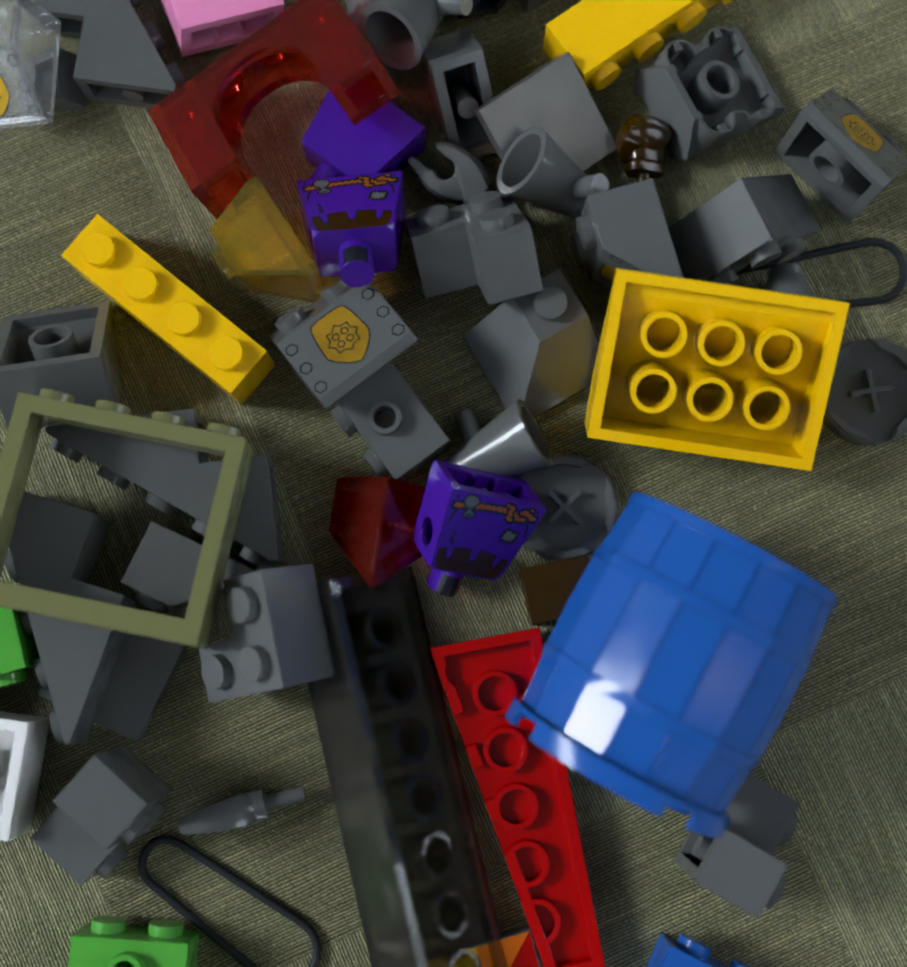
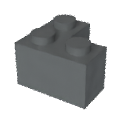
M792 174L740 178L668 228L684 278L731 285L738 282L735 273L749 264L752 269H755L774 259L777 264H781L800 255L807 249L804 241L821 231Z
M498 191L481 192L470 197L467 204L451 208L445 205L428 206L417 211L416 217L404 220L417 278L425 299L479 285L488 305L543 291L532 228L511 196L501 194Z
M313 563L260 569L223 580L227 599L226 607L231 619L234 638L208 644L207 650L199 648L202 664L201 675L206 685L209 703L335 677Z
M125 745L95 754L53 800L58 808L30 839L80 886L97 874L105 880L128 856L129 852L122 846L126 842L129 845L132 844L141 834L143 836L147 834L167 812L168 809L161 802L173 789Z
M749 774L726 808L731 820L722 837L710 838L689 831L673 861L695 882L759 919L765 907L770 909L777 903L785 888L786 878L783 876V873L788 865L773 856V853L778 845L784 846L795 832L798 824V816L795 815V812L800 803Z

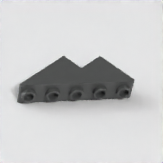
M141 0L32 1L31 10L47 34L80 39L73 78L88 100L186 113L187 106L182 95L190 92V88L176 62L174 61L165 66L158 51L165 48L166 45L151 17L141 21L134 10V7L142 4Z
M194 408L166 412L184 418L186 420L185 426L205 430L204 417ZM151 413V414H143V415H135V416H140V417H145V418H150V419H151L152 413ZM67 424L45 427V433L54 437L49 446L51 449L76 463H79L83 455H86L101 464L96 473L97 475L124 490L127 489L130 482L135 483L149 491L143 500L144 502L171 517L174 516L177 509L184 511L196 518L191 528L205 536L223 460L209 462L208 453ZM267 455L253 456L233 537V540L244 546L239 556L261 569L270 568L273 562L278 565L286 564L274 462Z
M24 491L9 545L10 550H8L5 565L11 579L23 586L135 609L138 606V602L130 597L88 584L110 523L95 513ZM19 611L24 629L28 635H34L39 656L34 659V668L41 686L45 690L49 689L55 711L50 712L49 720L56 741L60 745L65 743L87 745L126 633Z

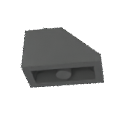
M468 28L431 39L421 57V63L428 92L445 142L462 146L472 152L477 158L496 152L474 112L475 109L493 98L483 48Z
M151 521L121 583L136 590L132 597L134 601L155 611L163 613L166 605L185 608L188 606L202 544ZM229 557L223 580L257 570ZM224 583L222 584L220 595L225 593Z

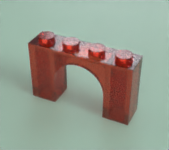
M297 0L148 110L190 191L220 223L264 192L263 187L242 152L241 136L250 113L267 95L282 86L294 82L312 81L320 83L331 91L355 126L400 94L375 52L337 0Z

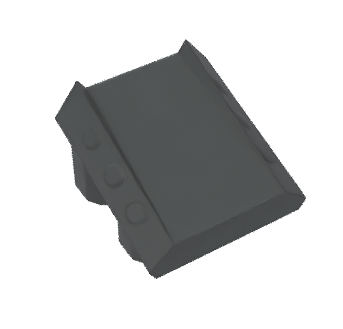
M731 25L727 28L719 26L710 29L701 40L693 44L683 39L670 42L654 62L636 70L635 95H641L651 115L662 120L671 128L672 136L668 142L670 158L688 160L782 115L783 105L737 25Z

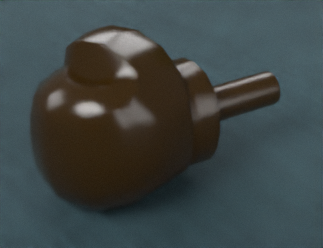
M635 114L629 117L616 134V150L622 163L626 165V176L638 179L637 182L650 178L657 179L663 176L666 156L665 147L672 136L671 128L665 122L654 116Z

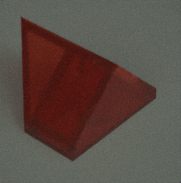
M391 477L337 478L329 532L372 589L422 557L414 542L413 532L425 487Z

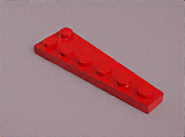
M540 627L432 647L433 660L544 967H605L567 766L529 739L537 724L530 719L521 718L516 727L504 717L514 697L517 694L525 696L542 657L543 643Z

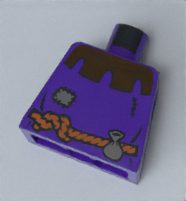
M401 171L297 180L304 230L318 275L325 278L340 276L341 280L348 286L363 287L373 280L374 273L391 272L398 268L405 228L404 220H406Z
M434 460L413 532L416 546L427 565L432 568L426 583L433 591L443 596L453 597L457 594L465 576L495 580L502 576L547 510L525 480Z

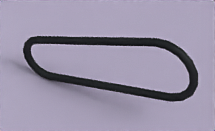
M864 238L806 251L781 263L798 262L864 246H880L889 250L896 257L900 266V278L897 285L889 293L881 296L840 300L850 303L849 307L882 304L890 301L904 289L907 281V262L903 253L893 243L882 238ZM775 259L755 269H752L749 264L735 274H745L780 264H777Z
M160 836L152 839L143 847L138 859V871L142 881L244 967H258L149 875L146 867L147 858L155 847L162 844H171L300 926L309 935L313 945V956L309 967H318L321 960V943L316 930L307 920L181 839L174 836Z

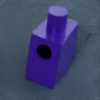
M342 68L302 140L306 160L316 168L309 179L402 171L408 166L407 159L414 156L417 158L426 148L425 126L345 68Z

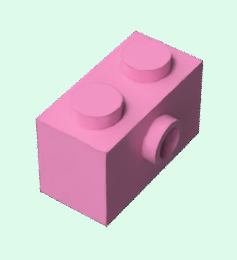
M161 0L181 57L282 32L285 5L283 0Z

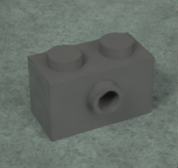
M391 361L335 401L337 406L330 411L348 437L357 432L369 447V450L362 454V456L381 481L390 476L395 484L400 486L450 449L449 438Z

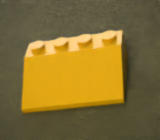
M616 268L594 364L584 424L587 438L812 471L850 303Z

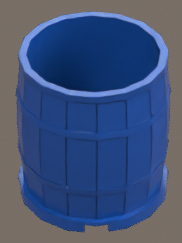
M633 491L626 508L602 545H599L592 555L593 558L569 597L549 639L544 645L542 657L525 696L517 694L504 717L516 727L521 718L530 719L537 724L529 738L531 741L582 775L659 817L666 806L687 816L692 813L686 825L687 829L706 837L721 838L731 820L726 808L750 771L754 770L761 760L760 757L783 719L806 670H809L813 652L829 614L834 609L839 598L831 590L805 573L734 534L652 496Z

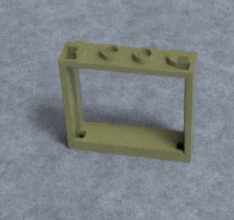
M41 389L39 396L18 392L0 456V578L43 420L224 456L184 619L0 581V607L207 650L254 450L247 438L241 437L242 431L220 423H208L207 430L185 426L186 420L184 418L160 411H153L151 419L130 415L131 409L129 407L107 400H96L95 407L74 403L75 397L53 389Z

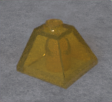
M257 176L246 182L210 228L209 232L218 245V248L210 253L226 278L229 280L238 275L247 290L315 303L322 297L319 290L324 287L319 269Z

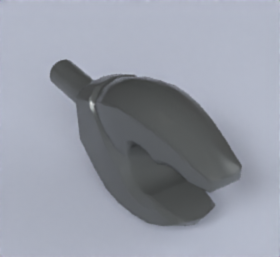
M443 141L435 143L436 148L445 157L452 160L455 165L454 175L450 178L441 177L436 169L427 167L414 156L407 159L409 168L419 182L434 196L450 204L463 205L469 203L470 197L486 192L492 182L483 163L472 152L457 144Z
M304 786L270 795H266L265 789L229 796L178 820L179 832L181 834L219 832L268 819L270 817V809L306 800Z

